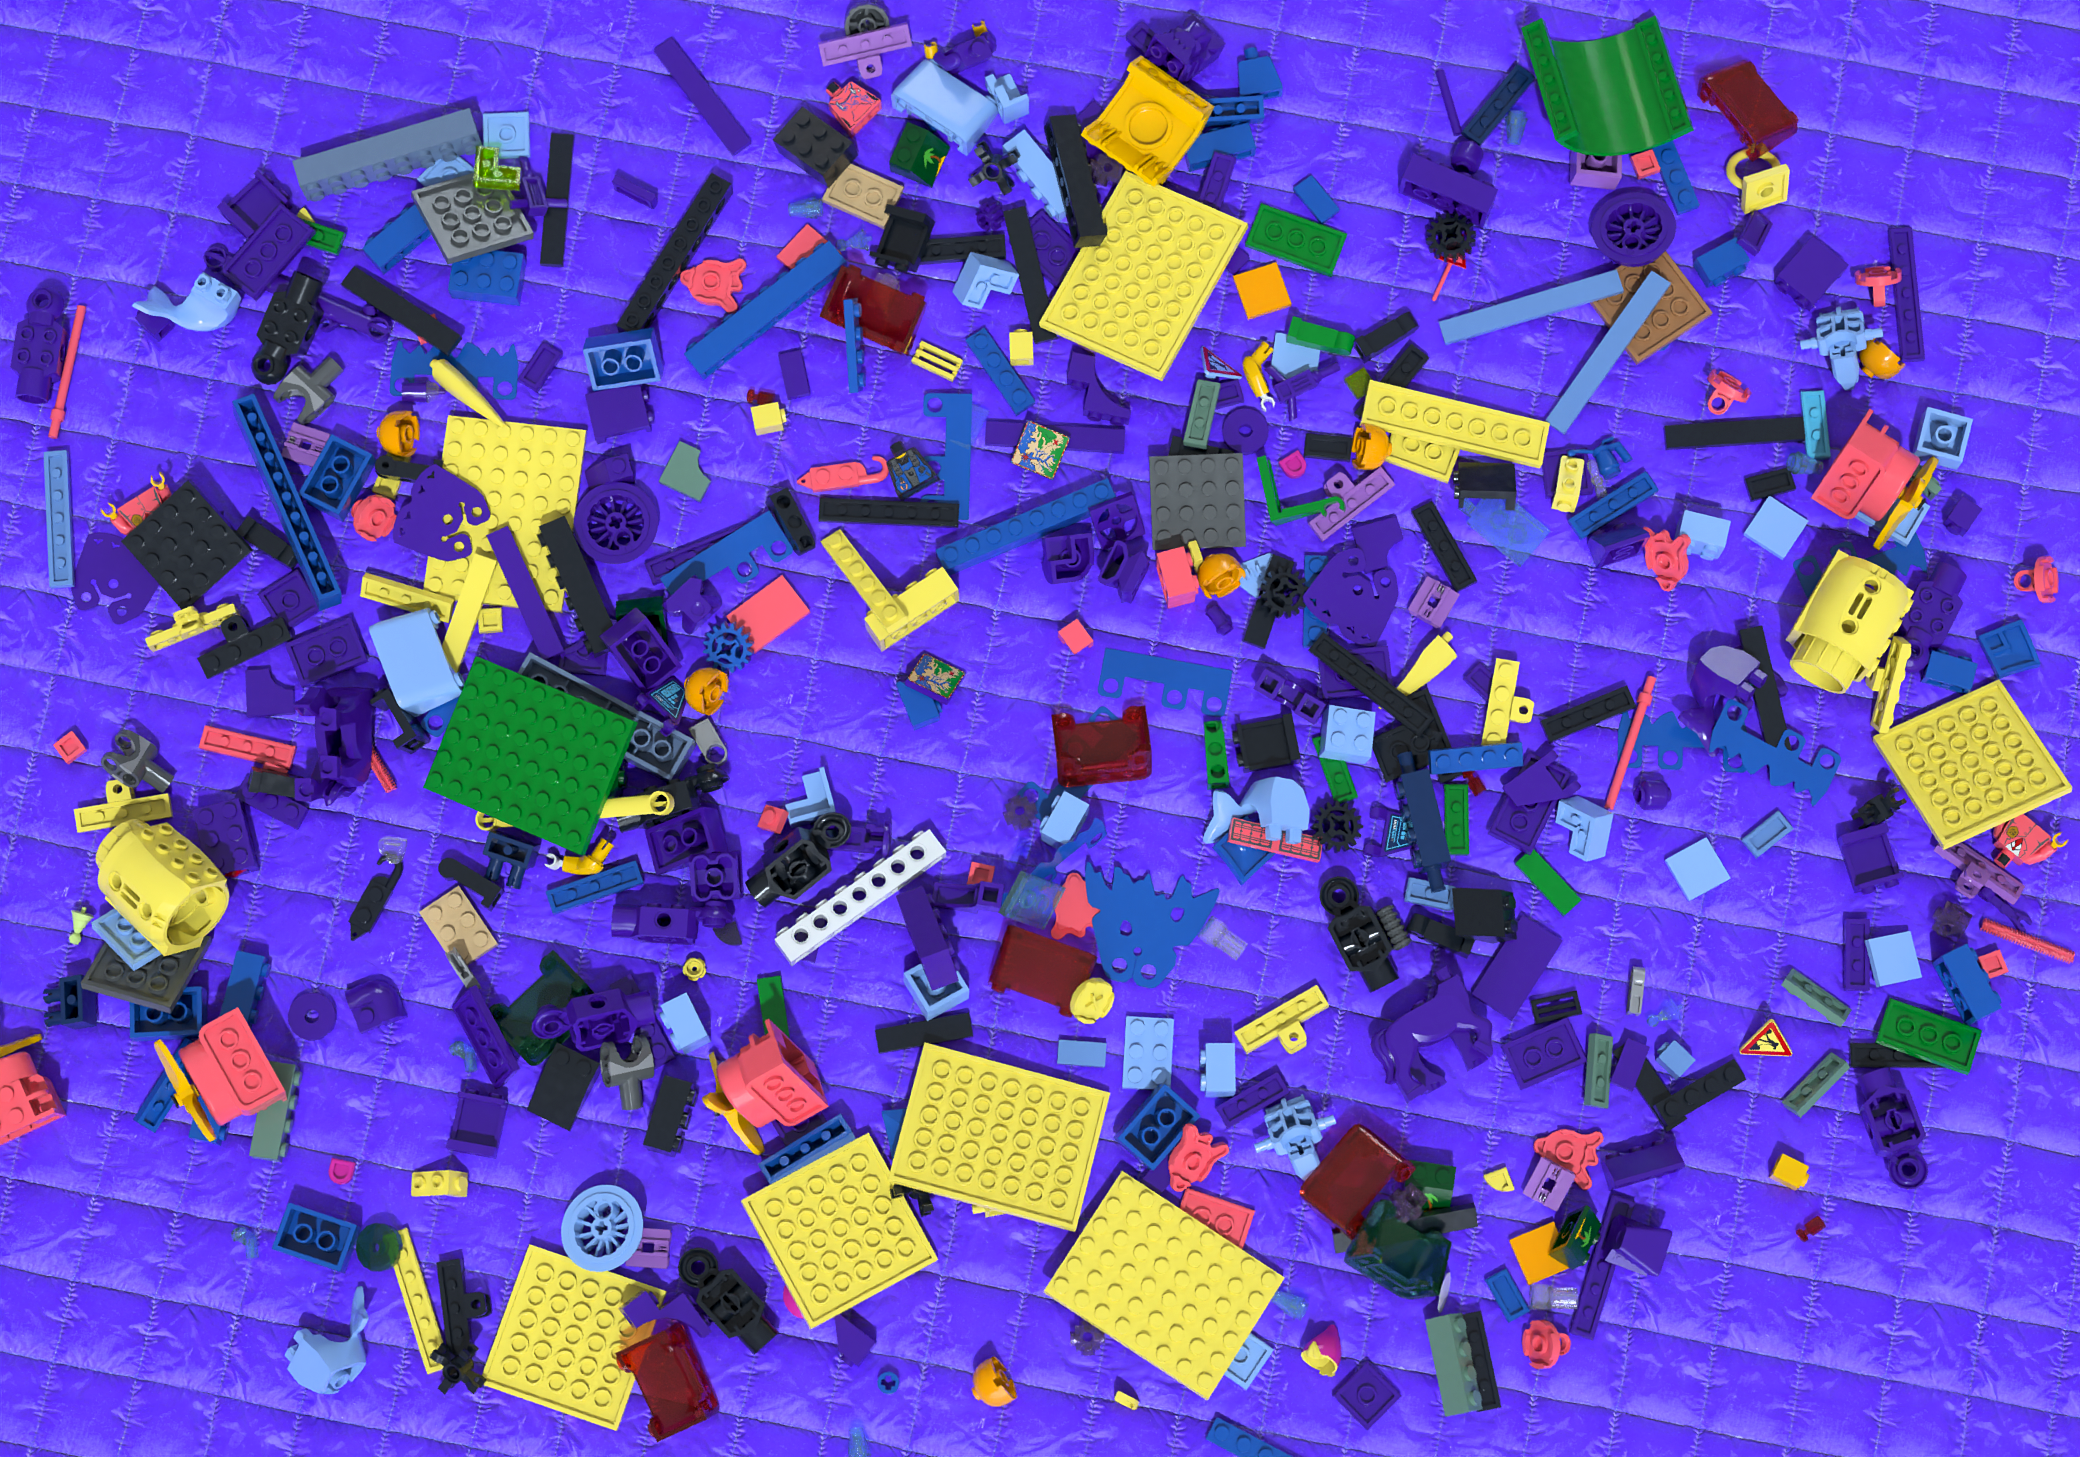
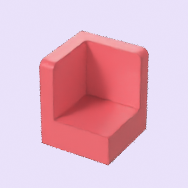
M1078 619L1058 631V638L1063 645L1067 644L1073 654H1077L1087 646L1089 648L1093 646V639Z

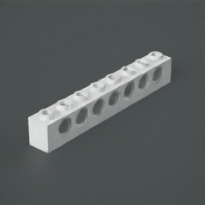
M929 829L925 833L923 830L918 832L911 838V843L906 846L904 844L898 846L892 851L893 855L887 860L882 858L873 865V870L868 873L864 871L854 878L855 882L849 887L846 885L840 887L834 893L835 897L829 901L824 899L815 906L816 910L811 914L804 913L796 919L794 926L791 928L786 926L776 934L775 944L790 965H795L945 858L946 851ZM914 850H920L924 856L916 860L910 854ZM899 863L905 869L901 873H895L891 867ZM876 877H881L885 880V884L881 887H876L872 884V880ZM856 891H863L866 897L864 900L857 901L853 898V894ZM841 904L847 910L844 914L839 915L833 911L834 907ZM823 918L827 921V925L824 928H817L814 925L815 920ZM799 932H804L808 935L807 940L804 942H798L794 937Z

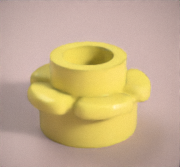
M689 958L683 966L684 975L688 976V979L691 981L703 978L706 974L705 962L700 958Z

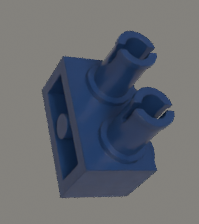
M498 830L490 831L483 850V855L490 858L484 878L499 882L503 863L507 862L512 865L506 885L509 887L513 886L512 888L521 889L525 871L535 866L541 845Z
M84 975L59 978L60 987L43 990V994H48V996H43L46 1004L60 1001L61 1010L45 1012L44 1017L50 1018L44 1019L47 1027L63 1025L76 1030L97 1026L96 992L82 989L81 981Z

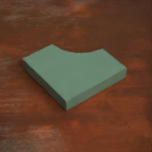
M679 441L659 479V483L701 503L711 484V480L705 477L699 468L701 451Z

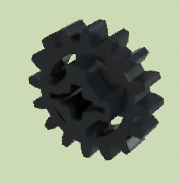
M1446 213L1445 219L1438 216V223H1430L1431 229H1427L1428 238H1426V244L1430 245V253L1436 251V259L1443 256L1445 263L1449 258H1452L1453 263H1456L1457 257L1464 260L1465 252L1467 254L1472 253L1471 247L1476 245V240L1474 239L1476 238V231H1472L1473 223L1466 224L1467 217H1463L1460 220L1458 213L1454 215V218H1450L1449 213ZM1463 231L1465 232L1466 237H1467L1466 241L1464 240V237L1462 236V232H1463ZM1436 235L1438 236V239L1441 240L1440 244H1438L1436 241Z
M1281 567L1276 569V573L1271 570L1267 573L1268 577H1264L1261 580L1265 585L1258 587V590L1263 592V594L1258 596V599H1264L1265 601L1261 607L1265 608L1268 606L1270 608L1268 614L1276 612V618L1278 619L1283 614L1286 619L1290 618L1291 612L1296 616L1300 613L1299 609L1306 607L1305 603L1302 602L1304 601V592L1309 588L1307 586L1303 587L1306 579L1302 578L1299 580L1297 578L1299 572L1291 574V568L1289 567L1285 572H1283ZM1275 580V588L1270 590V586ZM1282 590L1283 592L1291 593L1285 596L1284 594H1280L1278 592ZM1298 596L1296 603L1292 606L1293 597Z
M1335 801L1333 807L1328 802L1324 804V808L1320 807L1317 809L1319 815L1312 816V819L1316 822V824L1310 826L1311 829L1316 830L1312 837H1319L1320 841L1317 845L1325 844V851H1329L1333 847L1335 853L1340 852L1341 848L1345 852L1349 850V845L1353 847L1357 844L1354 838L1359 839L1362 836L1357 832V830L1363 828V825L1357 824L1361 816H1354L1356 809L1348 810L1347 802L1340 806L1339 801ZM1330 812H1340L1342 813V815L1336 816L1334 813ZM1322 823L1325 825V832H1323ZM1336 823L1340 825L1337 831L1334 830ZM1338 838L1340 841L1342 840L1343 842H1335L1331 839Z

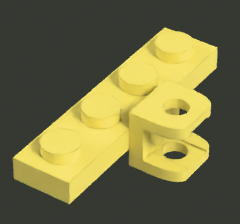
M233 603L221 604L216 607L215 611L210 613H198L194 606H190L173 613L176 623L172 625V628L165 631H154L150 634V637L145 638L148 648L155 652L218 627L222 621L234 615L240 616Z
M1893 636L1885 668L1877 666L1870 677L1865 679L1866 685L1872 691H1879L1870 723L1879 733L1888 734L1889 727L1893 723L1895 704L1898 703L1900 697V685L1905 678V666L1907 659L1911 656V644L1899 636Z
M1496 658L1481 745L1506 743L1509 721L1517 723L1531 722L1534 702L1527 698L1514 696L1520 662ZM1521 707L1527 708L1528 712L1526 714H1521L1519 712V709Z
M111 780L106 784L107 804L74 809L77 833L117 827L119 824L131 819H140L148 822L173 817L169 793L136 799L134 788L128 787L118 780ZM122 786V792L118 794V788Z
M1315 985L1235 1031L1234 1035L1246 1054L1278 1037L1287 1053L1294 1054L1307 1045L1306 1033L1300 1023L1329 1007V1004L1318 986ZM1292 1038H1297L1298 1040H1297V1041H1291L1290 1039H1292Z

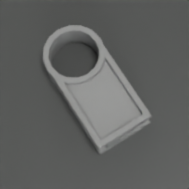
M707 718L689 728V732L705 757L708 764L716 763L718 767L724 765L728 759V752L709 719ZM713 747H720L725 752L724 758L719 762H711L707 758L708 751Z
M454 947L452 951L446 952L445 955L466 988L469 989L477 985L478 989H481L480 984L457 949Z
M1632 967L1626 1015L1635 1014V1016H1639L1641 1014L1645 982V968Z

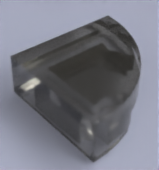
M735 921L725 924L724 928H712L717 938L723 943L731 946L743 945Z

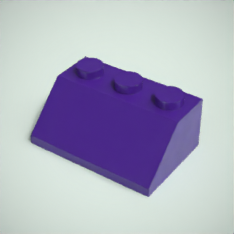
M1666 1139L1652 1142L1653 1147L1643 1149V1146L1640 1145L1628 1149L1629 1153L1625 1155H1620V1152L1606 1155L1607 1160L1601 1162V1166L1609 1191L1678 1172L1684 1168V1160L1674 1141L1666 1142Z

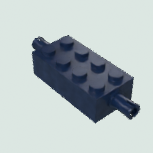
M1412 751L1400 753L1397 757L1399 758L1402 774L1396 782V786H1394L1396 799L1401 800L1402 809H1400L1402 823L1407 822L1408 832H1405L1408 846H1413V855H1411L1412 865L1414 869L1418 868L1419 874L1427 873L1431 893L1446 890L1440 869L1448 867L1451 857L1429 768L1416 771Z

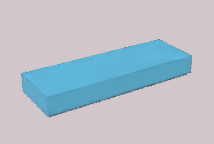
M1824 390L1800 392V404L1805 428L1806 461L1830 459Z

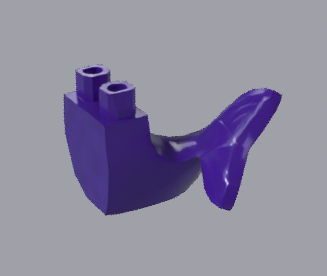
M1724 645L1710 648L1699 659L1693 673L1690 689L1700 708L1685 710L1678 716L1679 721L1698 734L1704 748L1712 758L1717 756L1720 747H1717L1713 752L1709 753L1712 732L1716 725L1714 717L1716 694L1730 699L1738 696L1747 702L1756 689L1749 685V683L1761 688L1768 676L1758 669L1760 662L1750 654Z

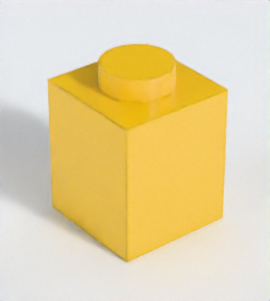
M1781 1154L1778 1156L1769 1178L1793 1190H1797L1800 1186H1805L1810 1174L1806 1173L1809 1166L1785 1154Z

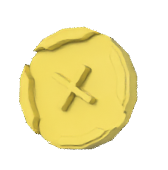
M1091 978L1084 981L1077 987L1071 998L1070 1010L1073 1016L1084 1024H1093L1097 1022L1096 1019L1105 1017L1114 1002L1112 986L1101 978Z

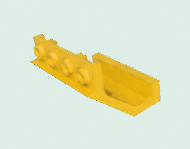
M1140 55L1130 62L1127 71L1130 73L1121 89L1100 117L1084 128L1081 136L1088 140L1091 145L1105 152L1108 157L1121 163L1127 170L1141 177L1145 183L1155 187L1158 184L1163 185L1202 133L1214 106Z

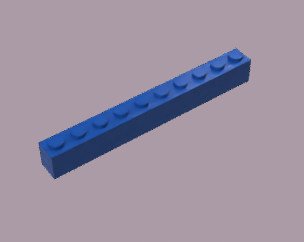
M255 394L233 400L232 405L235 419L319 611L341 604L342 595L339 585Z

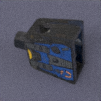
M898 441L890 446L894 458L888 460L886 464L896 494L901 501L940 481L938 475L915 447L906 450L902 441Z

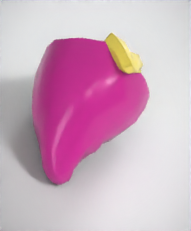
M1333 1324L1329 1325L1324 1332L1307 1343L1301 1352L1302 1359L1311 1367L1319 1370V1374L1323 1376H1335L1341 1361L1342 1347L1337 1328Z

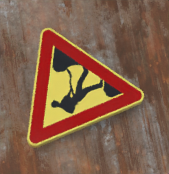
M1773 1019L1768 1020L1739 1049L1740 1054L1792 1056L1790 1046Z

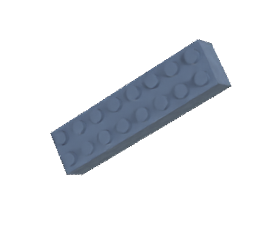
M470 108L293 160L292 162L299 186L307 201H320L325 196L331 194L340 195L354 187L363 188L374 181L383 182L389 180L394 175H407L414 169L421 167L429 168L434 166L435 161L440 159L444 160V162H450L457 158L456 155L476 154L479 150L483 149V145Z
M529 652L518 671L519 674L638 722L623 760L666 783L670 780L678 779L696 747L694 739L677 730H674L669 736L665 737L660 732V729L664 727V723L641 711H637L634 707Z

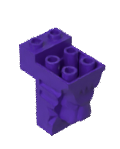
M1192 14L1185 19L1182 25L1176 29H1171L1169 33H1156L1147 48L1144 58L1185 86L1188 81L1219 58L1226 43Z

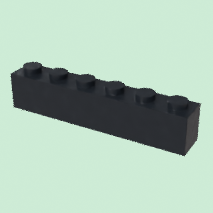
M1075 114L1049 116L1044 126V132L1074 248L1101 246L1108 230L1106 223H1103L1102 206L1097 200V186L1092 181V167L1087 161L1086 144L1082 142L1081 125L1077 123Z
M563 516L539 526L538 541L541 547L546 546L549 555L546 556L550 568H555L558 576L555 577L560 590L565 589L568 596L564 598L569 611L574 610L577 618L574 619V623L578 632L583 631L586 637L583 643L588 654L592 652L594 658L610 652L599 636L613 626L566 517Z

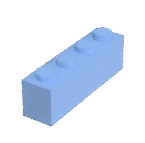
M1023 130L1003 145L1002 156L1015 148L1018 150L1021 156L1018 158V162L1013 164L1017 170L1018 178L1022 183H1028L1031 187L1030 191L1036 200H1042L1046 205L1044 208L1048 215L1052 218L1055 216L1058 221H1061L1066 217L1053 164L1029 134Z

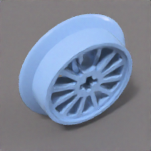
M614 1185L591 1187L579 1194L566 1210L561 1226V1238L564 1249L569 1258L585 1270L603 1272L617 1268L625 1263L639 1247L643 1234V1217L637 1201L626 1190ZM608 1206H610V1214L604 1217L603 1211L605 1212ZM620 1206H621V1208L624 1210L621 1214H620ZM589 1214L595 1219L593 1223L586 1222ZM628 1217V1223L621 1224ZM583 1226L591 1227V1232L582 1234ZM628 1229V1234L620 1233L621 1230ZM595 1237L586 1246H584V1239ZM618 1237H621V1238H624V1239H625V1241H624V1243H623L622 1245H621V1243L618 1241V1239H617ZM612 1243H614L617 1247L615 1252H613ZM597 1246L595 1254L591 1255L590 1251ZM605 1246H606L607 1255H604V1256L602 1257V1254H603L604 1249H605Z

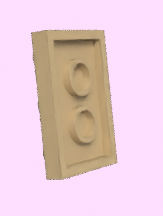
M850 164L830 188H827L822 202L885 230L890 218L884 213L887 204L897 205L904 187Z
M457 886L419 912L444 951L448 953L455 947L467 966L499 945L460 886Z

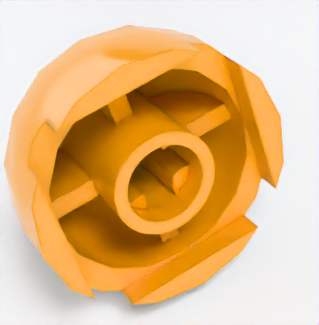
M1876 338L1868 340L1867 348L1859 352V359L1864 366L1861 370L1871 379L1874 375L1880 379L1892 378L1906 366L1903 362L1898 364L1901 359L1882 342H1873Z
M401 410L391 412L382 419L377 428V438L381 446L393 456L410 457L417 449L413 448L414 439L419 441L420 426L418 418L411 415L412 411Z
M1362 423V427H1357L1353 436L1351 452L1356 453V459H1352V464L1356 469L1373 470L1380 467L1385 462L1387 456L1391 455L1392 443L1389 442L1388 436L1382 428Z
M1211 554L1207 556L1197 572L1200 589L1208 598H1212L1210 595H1217L1220 598L1233 592L1241 585L1239 582L1241 577L1245 578L1246 576L1245 570L1238 560L1229 554Z
M707 667L699 668L687 677L684 688L686 702L689 706L701 714H714L724 701L719 700L723 691L726 693L728 691L729 680L727 674L718 669Z
M995 1356L986 1359L977 1366L972 1379L974 1387L971 1389L978 1401L982 1399L989 1406L1000 1407L1016 1399L1017 1391L1013 1380L1010 1379L1008 1381L1004 1371H1007L1005 1366Z

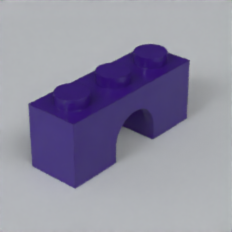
M1269 667L1264 669L1253 688L1268 698L1286 705L1295 714L1312 724L1318 722L1328 705L1327 701Z

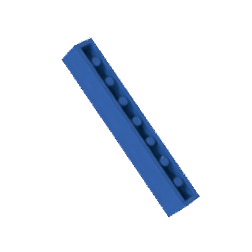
M830 241L825 244H819L814 248L813 253L809 257H803L798 260L791 271H785L780 274L773 285H767L762 288L755 299H749L744 302L737 313L726 316L722 321L723 324L708 330L704 335L705 338L698 343L690 344L686 349L687 352L684 353L686 360L704 381L848 268L846 260Z
M1108 478L938 548L935 550L936 558L940 567H943L949 576L1089 518V507L1115 498V493Z
M236 951L220 1016L238 1007L250 1029L252 1024H256L259 1011L256 1010L258 1000L261 1001L264 996L265 988L262 985L264 977L267 978L271 966L265 956ZM199 1096L198 1101L207 1115L216 1139L210 1142L203 1135L194 1119L192 1120L188 1137L192 1140L221 1146L222 1140L225 1141L229 1128L226 1124L220 1126L215 1122L202 1097Z

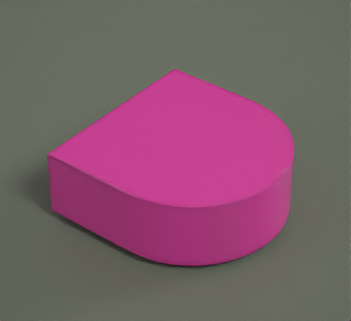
M1298 450L1278 462L1284 474L1289 478L1297 479L1305 473L1306 461Z
M332 1158L329 1167L330 1179L339 1185L349 1183L354 1176L357 1163Z

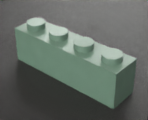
M269 1061L286 1092L287 1100L283 1102L281 1099L268 1106L266 1110L257 1112L249 1156L255 1159L282 1163L283 1157H286L289 1144L286 1143L287 1134L291 1133L293 1128V1119L290 1118L292 1109L295 1110L297 1106L298 1096L295 1095L296 1087L301 1084L302 1072H299L300 1068L297 1065Z
M1447 1314L1426 1319L1425 1323L1445 1417L1483 1410L1481 1404L1482 1397L1478 1390L1477 1374L1473 1366L1471 1346L1468 1342L1466 1322L1463 1319V1314Z

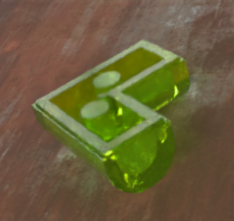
M476 146L473 186L475 188L520 191L521 167L498 165V147Z

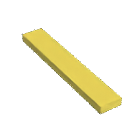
M474 554L442 644L446 658L456 673L460 671L498 561L478 554Z
M404 1228L384 1235L423 1363L429 1375L442 1370L444 1367L429 1357L433 1350L438 1349L444 1341L409 1230Z

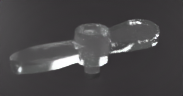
M1589 460L1587 468L1592 476L1591 482L1595 485L1596 496L1600 500L1607 496L1608 493L1603 486V478L1599 476L1597 463L1594 460Z

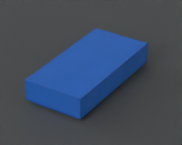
M1312 175L1293 188L1294 193L1321 225L1339 213L1340 209Z
M1506 1268L1484 1280L1508 1323L1530 1311Z

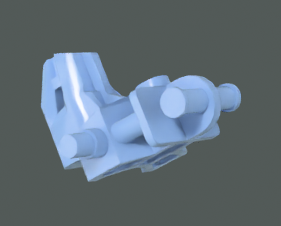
M1836 307V312L1819 313L1820 317L1816 318L1817 337L1800 340L1801 350L1819 348L1820 355L1830 356L1835 379L1845 391L1854 390L1859 378L1857 352L1867 348L1868 340L1883 337V329H1865L1863 312L1860 311L1859 307L1849 310H1842L1841 307Z
M1303 1094L1286 1101V1098H1283L1280 1104L1269 1108L1266 1107L1267 1115L1264 1116V1120L1270 1137L1254 1144L1256 1152L1259 1153L1274 1148L1279 1156L1288 1154L1296 1175L1309 1184L1317 1182L1321 1164L1314 1144L1321 1141V1130L1337 1124L1334 1115L1315 1119L1310 1102L1305 1100Z

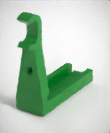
M1266 455L1257 458L1270 520L1275 526L1319 512L1326 517L1328 514L1326 507L1335 503H1339V508L1344 512L1346 511L1345 502L1336 496L1281 509L1271 460H1267Z

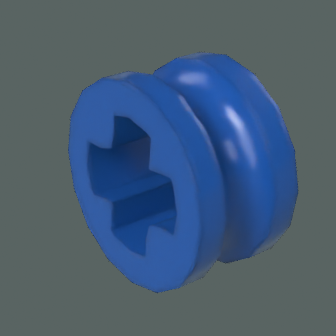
M884 1372L877 1381L878 1388L884 1394H893L898 1390L900 1384L897 1375L892 1372ZM886 1376H891V1380L895 1381V1386H891V1390H886V1386L881 1384L882 1380H886Z

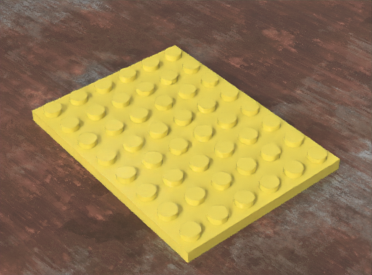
M1125 171L1102 211L1103 223L1107 225V236L1104 238L1101 246L1081 248L1041 318L1039 325L1041 328L1163 381L1247 231L1248 223L1163 186L1156 185L1153 187L1145 183L1141 177Z
M448 415L442 454V468L474 487L483 495L490 511V518L484 523L473 526L467 522L464 510L465 504L463 502L459 503L463 521L457 532L446 537L442 536L441 541L446 542L451 537L465 534L470 538L472 553L466 558L453 561H443L428 556L423 590L452 598L458 602L474 554L498 561L486 535L508 526L546 611L563 613L565 589H559L555 579L558 573L555 568H550L546 556L549 555L546 546L541 547L537 534L540 533L539 526L563 516L566 517L570 529L574 533L573 521L578 503L587 431L504 421L506 425L502 428L488 419ZM475 507L472 509L474 517L481 516V508ZM447 514L443 517V522L449 525L453 522V517ZM462 542L454 544L455 551L461 552L464 549ZM498 563L483 604L519 608Z
M924 1043L888 1182L1075 1232L1110 1093Z
M1122 1171L1043 1293L1205 1400H1208L1285 1277Z

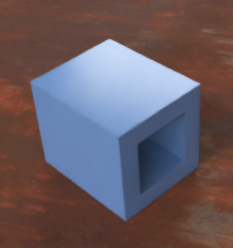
M1675 1040L1670 1045L1665 1042L1657 1050L1659 1056L1655 1059L1675 1080L1695 1062V1059Z

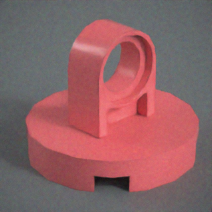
M1891 266L1865 268V273H1861L1859 270L1855 272V283L1857 285L1873 286L1874 307L1886 306L1885 286L1896 284L1902 280V270L1896 268L1895 271H1891Z
M1713 369L1707 377L1710 384L1715 387L1708 398L1709 410L1713 414L1720 415L1728 410L1733 400L1746 403L1752 394L1750 389L1746 388L1744 391L1740 387L1742 382L1723 371L1716 374V369ZM1720 397L1725 401V405L1720 409H1716L1711 404L1713 399Z
M378 494L369 496L364 500H357L351 509V515L354 518L353 526L356 533L362 538L373 542L377 541L376 539L381 536L386 537L393 529L397 517L394 514L393 508L395 504L385 496Z
M2051 556L2038 557L2034 569L2022 570L2015 575V587L2020 591H2036L2037 597L2042 603L2054 602L2056 598L2053 597V593H2058L2059 587L2057 567L2052 568L2051 565L2054 559ZM2028 574L2031 577V584L2024 588L2020 580L2023 575Z
M1547 1320L1531 1321L1529 1324L1532 1325L1529 1329H1525L1523 1333L1522 1347L1524 1356H1529L1531 1367L1536 1369L1551 1368L1556 1364L1559 1355H1565L1569 1351L1571 1346L1570 1338L1564 1333H1558L1556 1327Z

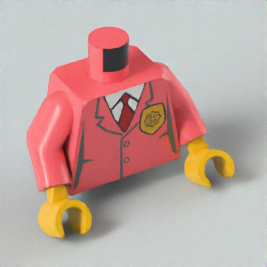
M159 472L162 478L160 482L154 481L151 475L150 480L153 487L118 509H115L114 505L110 502H107L112 508L110 513H104L100 508V512L105 517H110L111 523L120 533L128 535L172 495L168 485L164 484L165 476L162 472Z
M2022 814L1993 828V836L1996 839L1993 845L2001 851L1994 859V862L2003 869L2011 861L2019 866L2022 863L2028 865L2046 860L2057 851V847L2065 846L2069 839L2064 843H2060L2057 837L2062 832H2058L2054 835L2053 841H2050L2052 837L2026 815Z

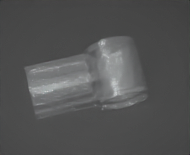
M1211 916L1199 932L1198 937L1209 946L1217 947L1237 961L1248 946V943L1228 930L1229 928L1222 921Z
M1530 1284V1310L1577 1309L1578 1288Z

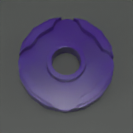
M1244 408L1228 415L1223 425L1222 435L1225 444L1230 450L1243 453V455H1249L1263 448L1268 439L1269 428L1262 414L1255 410ZM1249 427L1252 430V434L1249 437H1243L1239 434V429Z
M306 993L296 998L288 1012V1023L292 1031L301 1039L308 1041L324 1038L334 1029L337 1020L336 1009L332 1002L324 995L318 993ZM317 1011L319 1015L318 1020L314 1023H308L306 1020L308 1012Z

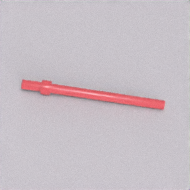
M77 305L55 407L51 410L50 414L52 421L48 437L53 439L58 438L60 424L64 422L66 413L64 406L86 312V307L82 305Z
M1647 676L1643 691L1639 693L1637 699L1638 706L1604 806L1608 810L1614 809L1647 706L1651 705L1653 699L1651 694L1656 682L1655 677Z

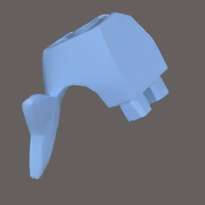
M203 272L195 281L191 293L186 300L178 306H174L167 295L156 286L149 291L147 301H137L132 306L149 315L169 318L177 325L186 329L206 332L219 329L230 323L237 314L242 298L237 291Z
M1280 777L1262 779L1251 785L1239 805L1226 792L1215 790L1213 792L1214 816L1206 829L1203 842L1206 844L1218 842L1229 832L1232 818L1243 819L1257 811L1260 825L1265 827L1266 840H1281L1283 830L1286 831V843H1301L1302 831L1308 830L1309 806L1303 788L1291 779Z
M357 1286L353 1297L350 1337L348 1341L333 1342L321 1334L313 1335L307 1328L296 1332L294 1339L299 1346L294 1345L287 1349L285 1357L290 1361L287 1370L300 1385L319 1394H335L339 1392L338 1388L345 1385L348 1380L352 1382L364 1368L366 1354L360 1331L365 1327L369 1316L364 1308L362 1286Z

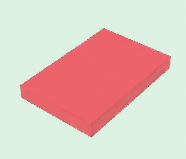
M781 575L728 614L726 618L730 624L736 622V628L738 629L742 625L745 626L744 634L751 633L748 641H754V644L749 648L754 650L755 654L810 614V610L783 575Z
M1186 1187L1180 1209L1243 1250L1255 1211Z

